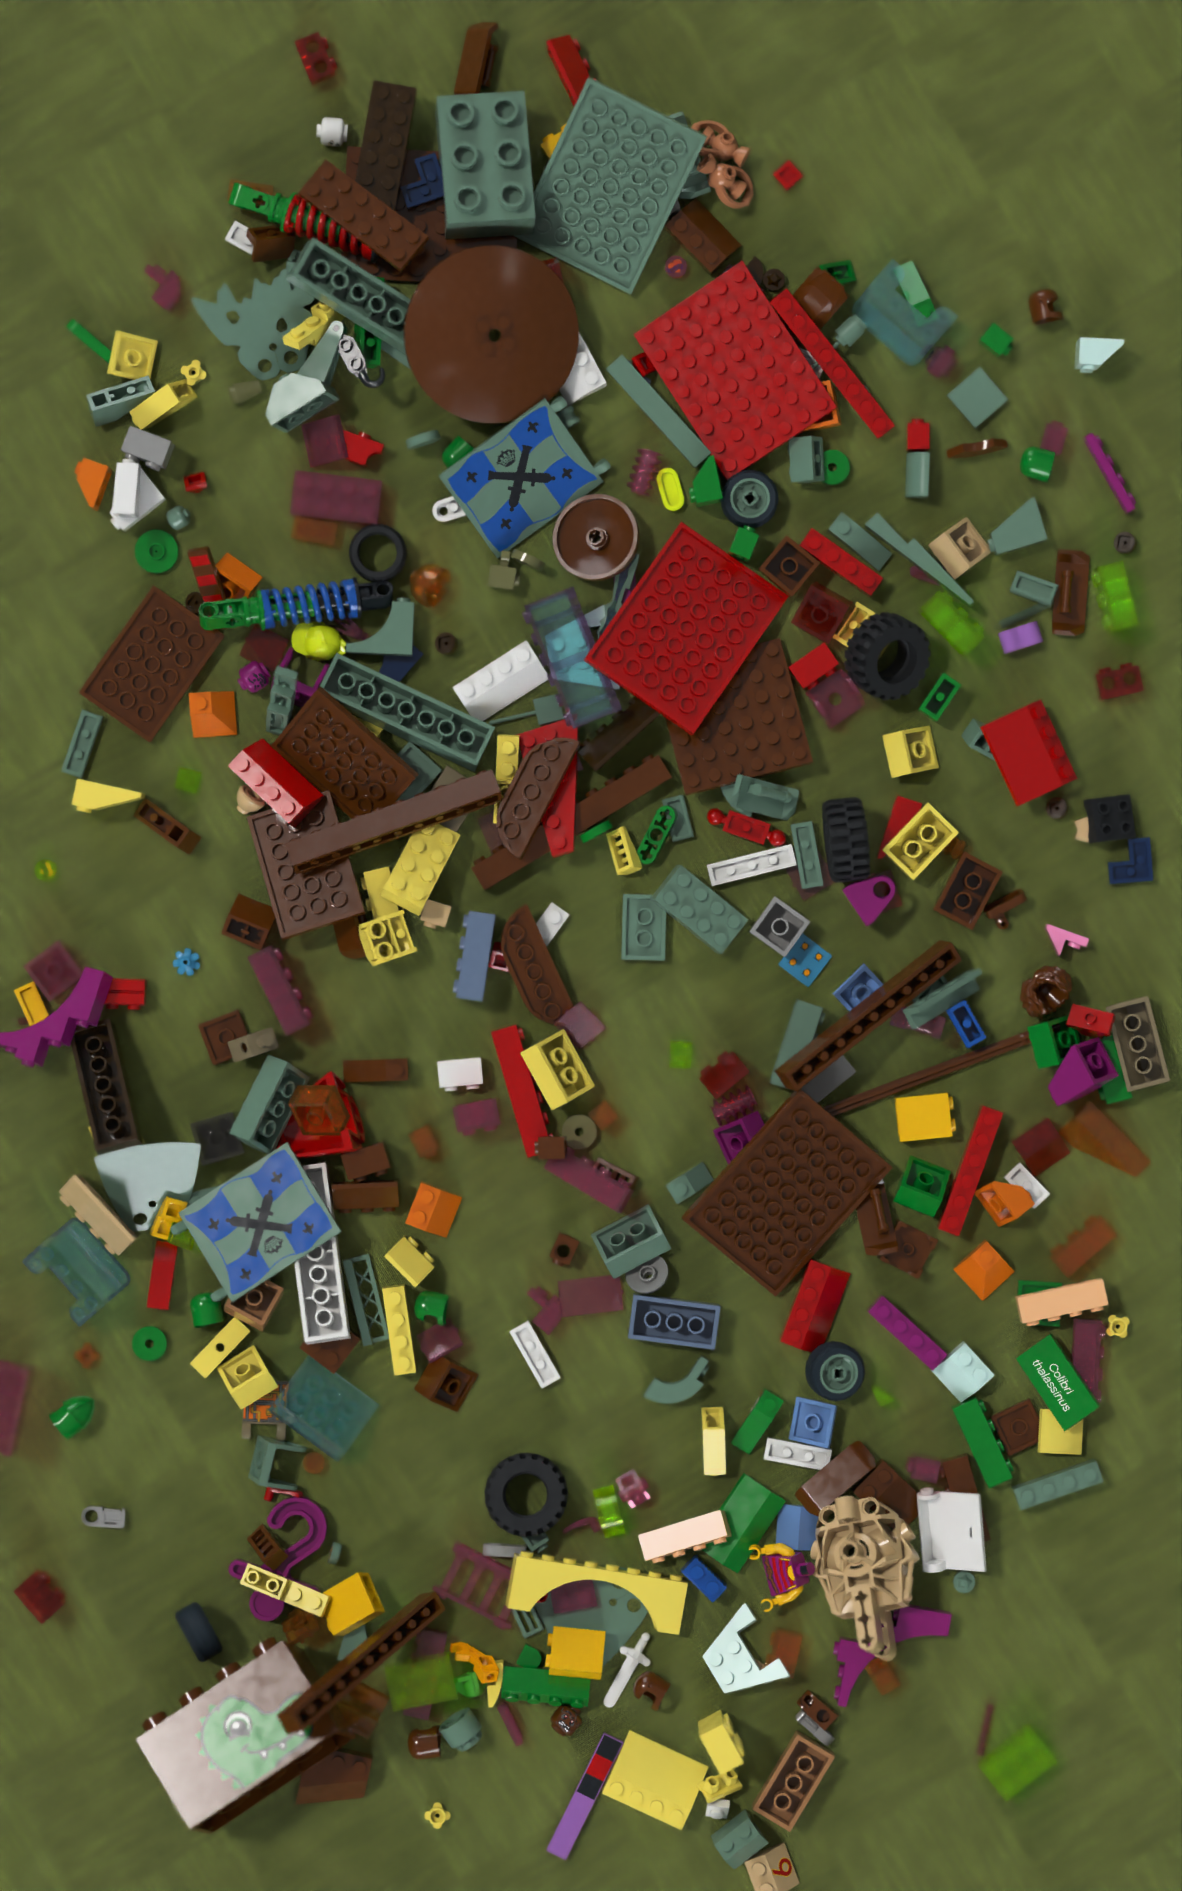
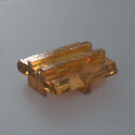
M300 1608L288 1613L289 1618L282 1622V1630L286 1635L288 1643L292 1645L298 1642L304 1643V1639L308 1636L310 1638L314 1637L313 1633L317 1632L320 1627L315 1614Z

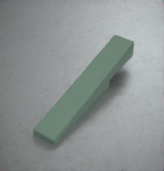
M622 354L606 368L607 372L661 433L669 439L692 467L699 465L711 454L708 448Z
M878 512L865 523L867 530L969 608L974 604L972 598L915 538L907 544Z

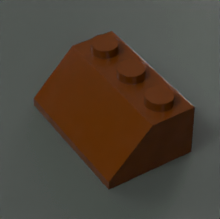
M694 199L680 210L665 225V230L710 276L742 246L697 199Z
M399 1179L360 1181L356 1183L354 1181L333 1182L332 1197L334 1210L339 1209V1213H352V1209H361V1212H374V1208H382L384 1212L396 1211V1207H400Z

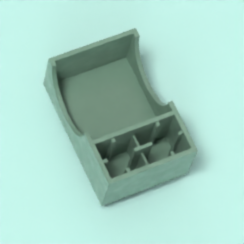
M525 91L437 96L435 120L439 164L441 165L443 180L445 240L533 234L535 207Z

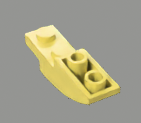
M319 301L311 307V317H308L304 322L283 336L284 345L301 350L307 344L316 346L333 321L341 322L345 316Z
M497 735L495 778L502 798L518 770L520 735ZM501 802L494 804L493 823L496 824L497 812Z
M248 1563L240 1582L244 1586L319 1617H323L331 1598L312 1588Z

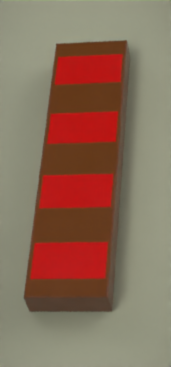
M210 547L189 549L187 554L203 603L226 600Z

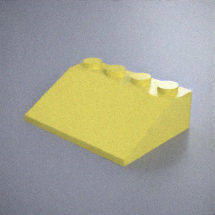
M629 1730L604 1783L602 1794L682 1830L699 1792L697 1785L704 1780L709 1766Z

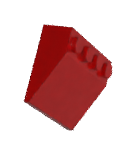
M1041 699L980 727L1017 807L1078 779Z

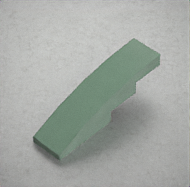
M277 666L270 694V703L267 708V732L280 735L290 723L296 695L298 672Z

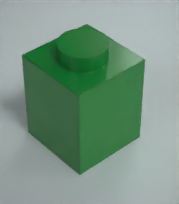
M993 322L978 343L999 358L1002 354L1006 356L1013 348V345L1010 343L1014 338Z

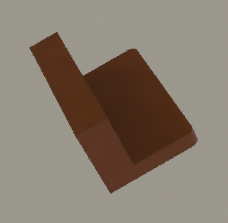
M280 224L249 228L246 234L253 244L251 259L254 263L289 258L294 250L296 235L294 232H281Z

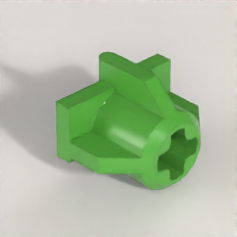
M468 1671L453 1678L456 1691L466 1698L481 1695L487 1683L482 1684L474 1671Z

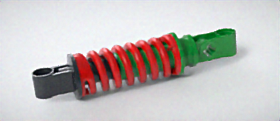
M234 182L228 204L268 216V222L279 223L280 231L283 233H293L296 231L298 237L307 235L309 240L315 238L322 244L329 243L331 248L339 246L343 252L350 250L355 256L362 253L363 258L372 263L378 261L379 255L314 206H308V202L300 197L298 193L293 192L289 198L278 192L275 196H271ZM263 200L265 201V205H260L259 207V205H257V201Z

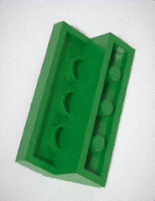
M743 1473L719 1509L726 1513L732 1536L726 1538L727 1542L714 1545V1542L708 1543L702 1551L722 1565L738 1573L753 1551L749 1550V1547L753 1544H758L786 1500L767 1489L759 1481Z

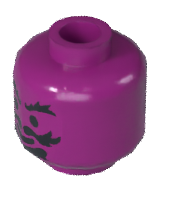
M252 661L239 670L240 678L237 681L243 690L248 689L251 693H256L269 684L271 675L263 662Z

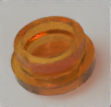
M310 1452L303 1459V1467L310 1474H317L324 1468L325 1460L318 1452Z

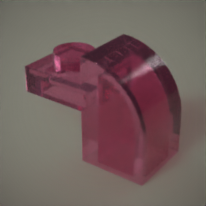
M148 264L144 269L145 274L160 284L151 299L171 314L182 296L181 281L173 270L165 276L166 271L156 264L152 267Z
M532 1286L527 1291V1295L542 1307L532 1319V1322L549 1335L561 1320V1301L555 1293L548 1299V1293L540 1286L537 1288Z

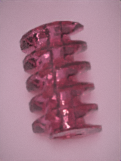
M640 448L637 450V453L642 457H635L634 459L639 465L632 466V470L636 473L629 475V478L634 482H627L626 486L633 493L651 497L647 489H654V486L649 482L657 480L652 473L660 471L655 467V464H662V461L657 457L664 455Z
M745 1085L744 1093L738 1088L737 1096L729 1092V1100L721 1096V1103L714 1099L713 1107L710 1106L718 1125L721 1127L722 1119L730 1123V1115L737 1120L739 1111L744 1116L746 1115V1108L754 1112V1105H757V1102L750 1087Z

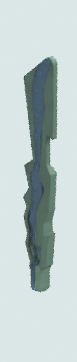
M639 554L635 555L624 571L615 576L612 602L604 605L605 617L600 620L601 626L597 630L598 639L623 605L624 592L626 588L629 590L631 588L640 557Z

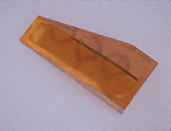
M1087 1101L1058 1131L1074 1148L1133 1177H1137L1151 1163L1090 1101Z

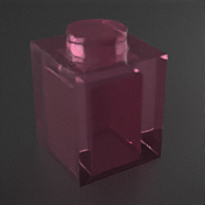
M1058 421L1046 423L1039 448L1055 452V455L1060 456L1068 428H1065L1064 424Z

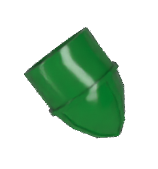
M87 1396L71 1397L63 1401V1406L56 1412L52 1411L49 1414V1418L54 1426L67 1440H70L82 1429H85L91 1421L95 1410V1400Z

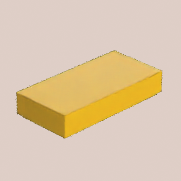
M34 981L14 990L29 1026L49 1016Z

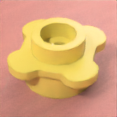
M193 360L190 365L182 366L181 373L185 375L187 384L190 386L206 378V372L201 369V363L198 360Z
M1110 1315L1108 1317L1109 1327L1106 1329V1333L1109 1336L1117 1335L1125 1338L1128 1335L1127 1325L1130 1323L1127 1317L1119 1318L1115 1315Z
M436 1802L430 1811L425 1812L424 1817L433 1824L434 1828L439 1829L445 1820L450 1819L451 1814L442 1808L441 1803Z

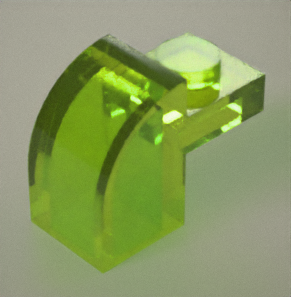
M614 1485L592 1490L604 1538L626 1533Z

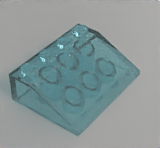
M308 1355L267 1411L338 1462L370 1420L379 1404L336 1372L333 1374Z

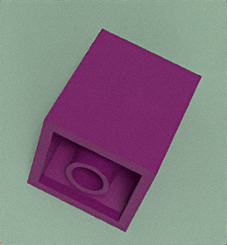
M1097 1037L1073 1045L1048 1085L1051 1097L1057 1106L1083 1098L1119 1076L1100 1038Z

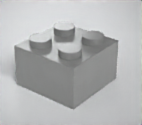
M130 426L121 451L125 454V458L132 459L136 463L140 461L146 462L145 465L148 468L159 472L160 468L166 470L175 445L170 440Z
M774 896L749 932L777 953L786 957L810 921Z

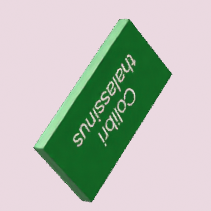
M1049 1334L1016 1358L1064 1431L1069 1430L1101 1407L1053 1334Z

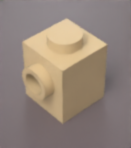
M428 899L420 913V920L424 921V926L436 929L437 925L446 928L452 907Z

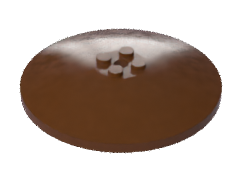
M497 245L477 246L459 251L445 258L434 266L418 284L411 297L405 316V353L417 383L441 408L453 415L474 422L502 423L513 421L545 398L549 402L567 380L578 350V318L575 306L565 285L541 260L526 252L510 247ZM492 329H497L500 332V338L495 342L489 339V332Z

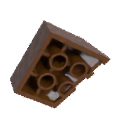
M342 1747L302 1773L295 1805L364 1798L373 1754Z

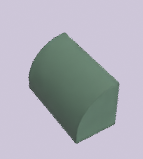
M930 452L906 454L905 498L926 499L928 497Z

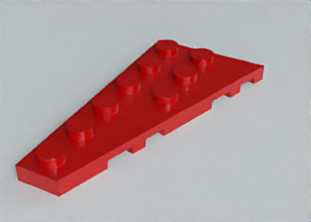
M579 715L517 734L520 735L519 747L522 757L524 758L539 743L542 744L553 740V738H570L578 741ZM577 752L542 819L553 858L572 853L575 849Z

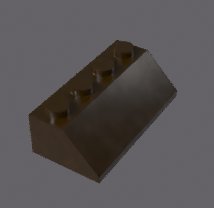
M634 696L628 702L630 706L625 711L620 709L611 717L614 720L608 726L604 723L595 731L597 734L592 740L587 738L580 745L579 748L581 750L578 753L597 772L661 714Z

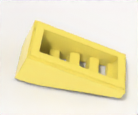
M622 826L607 833L606 836L617 875H629L642 869L640 858L626 827ZM621 836V839H622V840H619V841L616 842V839H615V838H618V837Z

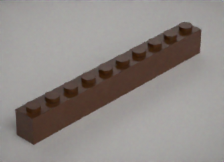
M650 754L641 760L643 764L639 767L630 766L622 771L624 776L616 779L614 776L604 782L606 787L598 791L597 788H594L585 794L587 798L581 802L576 799L575 836L672 778L660 756L654 757L653 754ZM540 823L522 860L515 857L502 844L492 850L493 855L485 858L483 855L473 861L475 866L471 869L484 890L489 889L551 851L543 825Z
M483 770L475 776L460 778L450 785H441L433 791L418 793L413 798L398 800L391 806L376 808L371 813L365 815H356L349 821L337 822L329 828L314 830L304 837L292 838L285 845L296 874L501 802L503 798L493 770Z
M939 940L777 1068L775 1072L785 1088L793 1091L801 1089L962 961L953 944Z
M436 1591L419 1594L276 1716L286 1733L303 1732L445 1611L446 1609Z

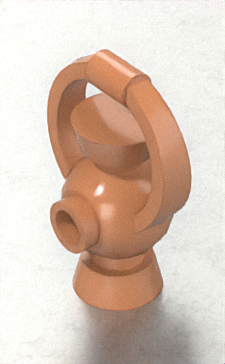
M709 120L700 121L692 125L691 128L698 132L701 128H706L703 134L708 136L699 155L705 157L711 153L720 162L733 158L740 168L744 165L751 148L744 146L739 148L734 135L725 126ZM713 130H715L716 132H718L719 135L716 136V135L714 134V131H713Z
M711 153L706 155L698 164L697 171L704 174L709 173L708 184L710 187L715 188L719 199L728 207L735 209L749 206L754 194L753 185L748 174L737 166H730L725 163L716 164L717 161ZM735 176H738L742 181H735ZM746 189V192L741 200V203L735 202L734 200L740 197Z

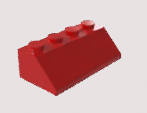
M570 34L546 41V50L575 107L588 77H590L588 71L591 69L586 58L581 59L579 54L581 47L577 39L572 40Z
M263 738L243 749L228 765L234 773L294 828L324 797L319 790Z
M811 1258L808 1261L780 1335V1342L811 1353L819 1345L825 1343L851 1273Z

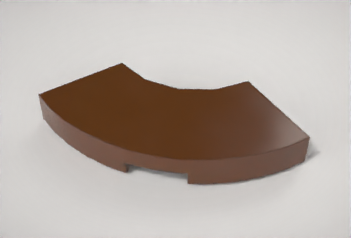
M991 438L976 443L960 444L948 449L946 453L948 458L973 457L1005 449L1008 447L1005 439Z

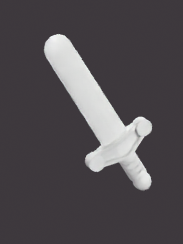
M645 1632L641 1635L635 1648L620 1647V1653L626 1655L627 1658L604 1698L603 1703L606 1707L610 1708L616 1704L638 1663L644 1666L650 1665V1659L642 1653L648 1643L647 1641L650 1639L649 1633Z

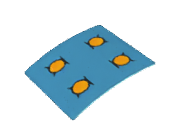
M802 933L786 957H783L778 965L809 987L831 959L832 955Z

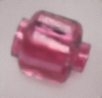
M946 345L943 348L939 346L934 347L925 360L926 370L938 379L948 377L958 363L954 356L956 352Z

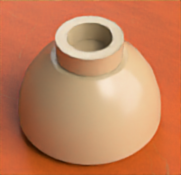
M248 785L239 787L237 792V810L247 815L249 812L258 811L265 805L266 802Z

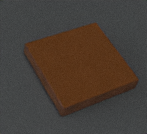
M239 1009L198 1025L213 1066L232 1059L228 1041L249 1035ZM242 1044V1048L246 1052L247 1046Z
M1030 1398L990 1416L1008 1456L1038 1443L1039 1417Z

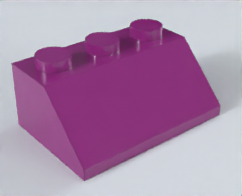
M758 1110L713 1130L728 1164L764 1126Z

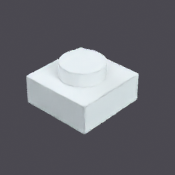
M718 1799L709 1804L707 1803L705 1816L714 1819H727L730 1800Z

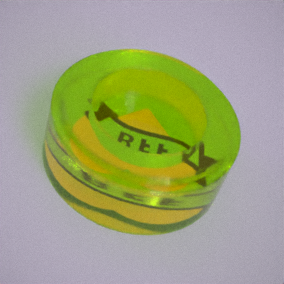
M42 859L36 863L34 872L38 879L49 881L55 877L57 867L53 861Z

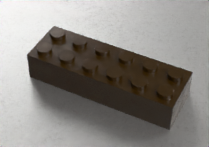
M373 80L355 182L396 211L418 91L415 87Z
M109 1018L99 1021L97 1027L88 1025V1028H76L71 1041V1047L96 1152L101 1155L136 1145H143L116 1026Z

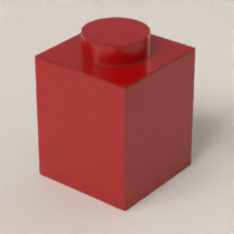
M911 419V423L906 425V451H929L930 423H924V419Z

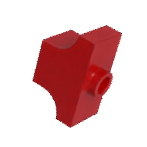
M343 430L340 439L347 444L345 460L363 467L367 466L369 459L373 455H382L385 445L371 440L372 436L363 432H359L357 435Z
M1072 1004L1066 1025L1078 1030L1081 1035L1102 1039L1103 1036H1110L1116 1016L1113 1013Z

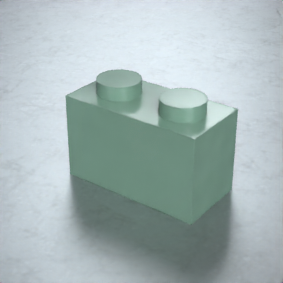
M805 436L790 439L788 454L790 456L789 475L791 482L809 483L825 481L823 438Z

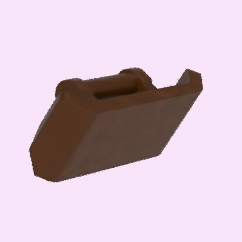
M480 22L471 25L467 29L454 95L479 94L481 87H491L490 80L499 47L490 44L492 33L499 28L497 22Z
M1059 549L1057 552L1055 584L1059 586L1053 600L1052 634L1077 636L1085 631L1090 556L1083 551Z
M365 914L333 924L338 948L344 957L352 959L366 957L359 937V925L367 922Z
M882 1179L856 1208L866 1255L871 1256L899 1251Z
M857 1440L804 1483L795 1493V1496L809 1513L819 1516L820 1510L823 1507L832 1505L836 1498L845 1494L876 1467L875 1458L863 1443Z

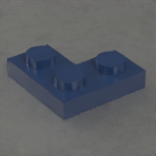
M435 153L414 159L421 180L401 187L408 209L444 197L442 172Z
M1150 837L1127 839L1129 861L1107 862L1109 884L1153 881Z

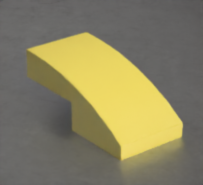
M504 1659L495 1660L499 1668L497 1681L487 1683L488 1708L494 1706L500 1693Z

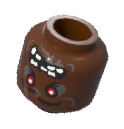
M562 1704L550 1717L551 1727L562 1737L565 1735L572 1736L582 1724V1718L579 1716L581 1711L578 1708L571 1707V1705Z

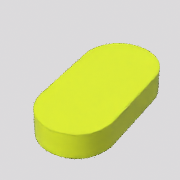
M664 468L657 474V484L662 502L667 510L677 511L684 504V495L679 477L672 468Z

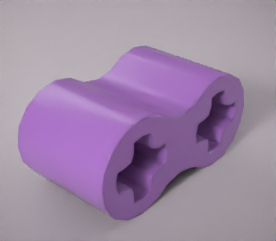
M1037 621L998 633L1004 654L1044 642Z

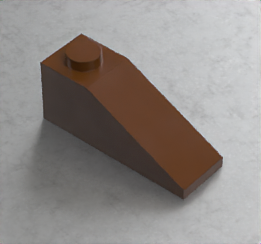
M147 798L143 800L133 815L188 855L192 853L202 838Z
M408 1058L343 1060L344 1082L409 1080Z

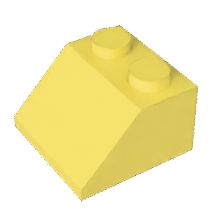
M930 725L882 735L892 778L939 768Z
M404 1235L384 1257L416 1287L435 1268L433 1264L435 1260L428 1252L422 1253L417 1248L419 1243L412 1236L407 1238Z
M254 1345L217 1367L228 1391L241 1410L278 1388L275 1379Z

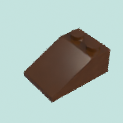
M883 1458L876 1463V1467L852 1488L853 1493L860 1499L872 1497L890 1507L908 1525L918 1516L916 1495L918 1492ZM874 1504L870 1507V1509L873 1512L876 1511L877 1506L876 1504ZM895 1523L887 1524L892 1529L896 1528Z

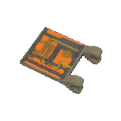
M276 1381L278 1388L243 1408L241 1436L243 1439L251 1438V1424L277 1425V1440L286 1439L288 1381Z

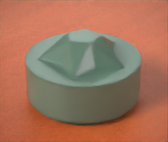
M962 1570L954 1575L953 1585L957 1591L968 1593L975 1586V1578L969 1571Z

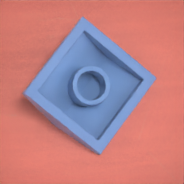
M863 963L832 994L848 1011H851L880 988L883 983Z
M796 1397L789 1440L830 1449L837 1405L820 1400Z
M784 1504L777 1515L776 1543H783L794 1550H811L812 1544L816 1540L815 1531L818 1516L809 1513L803 1505Z

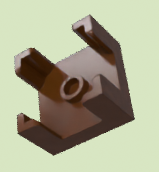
M897 1219L894 1231L899 1251L879 1255L878 1259L919 1279L923 1271L922 1268L938 1240Z

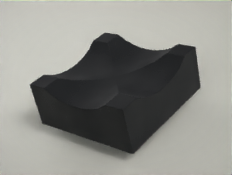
M1130 794L1083 800L1089 824V843L1136 837Z

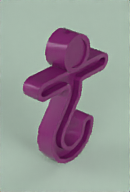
M292 1496L284 1498L273 1507L267 1517L268 1525L272 1529H279L290 1516L301 1515L309 1523L308 1534L285 1549L288 1558L275 1570L270 1569L265 1564L259 1566L243 1559H235L229 1565L230 1575L241 1580L248 1563L321 1592L317 1586L291 1577L290 1570L292 1566L320 1548L326 1537L328 1527L325 1512L318 1503L308 1497L297 1498ZM255 1590L250 1597L249 1606L256 1618L262 1621H271L280 1616L285 1607V1602Z

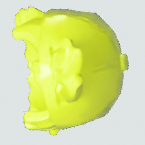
M324 622L300 623L293 631L291 639L293 649L307 658L317 661L330 660L335 657L336 653L340 655L346 654L345 647L347 643L335 628L325 625Z

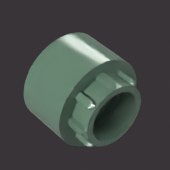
M469 1707L457 1711L439 1727L440 1733L450 1747L457 1748L461 1752L468 1750L482 1738V1732L480 1731L482 1725Z

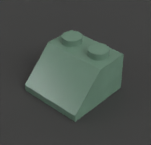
M746 1809L711 1835L714 1846L725 1862L734 1870L769 1843Z

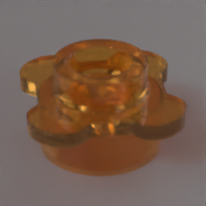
M955 836L944 848V854L951 855L954 860L958 859L966 847V841L959 840Z
M86 1342L79 1351L74 1352V1358L78 1359L83 1368L88 1369L94 1360L100 1358V1354L94 1351L91 1343Z

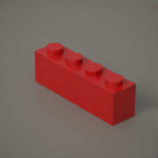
M813 528L810 529L799 545L822 565L869 598L883 580V577Z

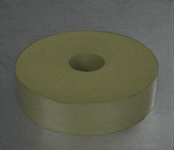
M516 549L513 550L510 556L512 559L538 571H543L546 564Z
M572 1115L563 1124L562 1136H567V1145L574 1149L587 1148L596 1138V1125L586 1115ZM576 1128H582L584 1133L581 1136L576 1135Z

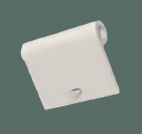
M931 1487L921 1488V1492H918L916 1495L923 1572L936 1573L945 1569L987 1571L981 1495L934 1491V1488Z

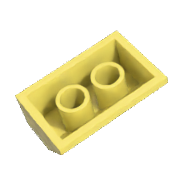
M927 802L882 850L901 871L914 880L959 832Z

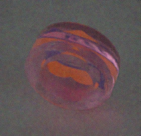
M672 256L666 261L665 271L671 278H680L686 273L687 264L682 257Z

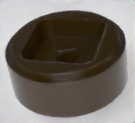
M769 269L765 272L763 285L766 289L778 291L784 285L785 277L780 270Z
M1121 532L1115 537L1114 547L1118 552L1130 554L1136 549L1137 540L1133 534Z
M191 592L185 601L186 608L194 614H199V607L203 604L200 592Z
M443 632L437 636L435 647L443 655H450L456 651L458 640L451 633Z
M1053 797L1047 802L1046 813L1052 819L1060 820L1068 814L1069 806L1064 799Z

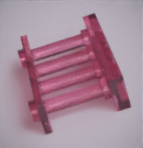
M456 1540L452 1551L455 1552V1559L441 1586L434 1583L432 1590L436 1591L439 1598L443 1600L449 1598L494 1621V1626L502 1630L505 1627L510 1629L512 1622L507 1620L512 1609L504 1605L500 1615L487 1609L501 1582L505 1581V1579L510 1580L512 1568ZM469 1559L475 1562V1568L461 1595L450 1591L449 1588L462 1562ZM487 1568L494 1572L493 1576L495 1577L479 1606L468 1599L482 1571H485Z

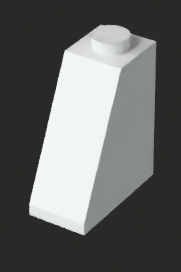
M122 459V463L117 462L112 507V514L116 517L139 518L141 465L132 459Z
M142 468L140 474L139 518L116 517L112 514L111 509L110 514L113 518L110 521L117 530L122 528L126 532L166 500Z

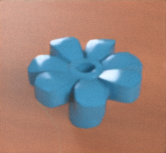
M185 948L184 953L177 951L175 956L178 959L173 960V967H179L177 970L178 974L183 975L186 971L187 975L191 976L194 974L193 969L200 968L201 964L196 962L200 958L199 954H191L192 950L190 948Z

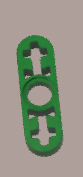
M72 318L65 327L109 364L111 351Z
M666 805L657 810L637 850L641 863L650 864L658 858L677 820L678 814L674 807ZM669 810V815L672 816V818L667 819L665 821L664 825L668 826L666 829L664 826L657 825L656 823L657 821L659 823H662L664 819V815H662V812H667ZM656 828L660 829L663 833L660 841H655L651 836L652 831ZM651 844L658 845L657 848L652 847L650 851L652 858L645 860V855L642 853L643 850H648Z

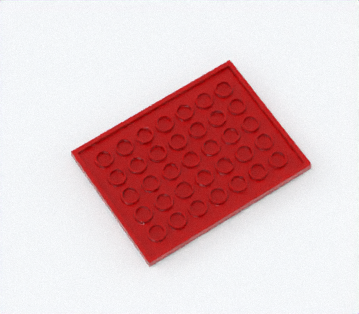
M744 261L739 262L633 334L704 445L711 452V455H714L716 464L727 480L736 475V473L744 471L838 408Z
M681 522L584 661L684 731L693 735L789 596Z

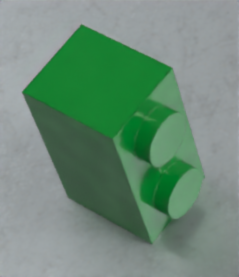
M744 525V528L739 527L728 554L748 563L759 537L756 534L757 530Z
M943 672L917 710L936 722L961 684Z

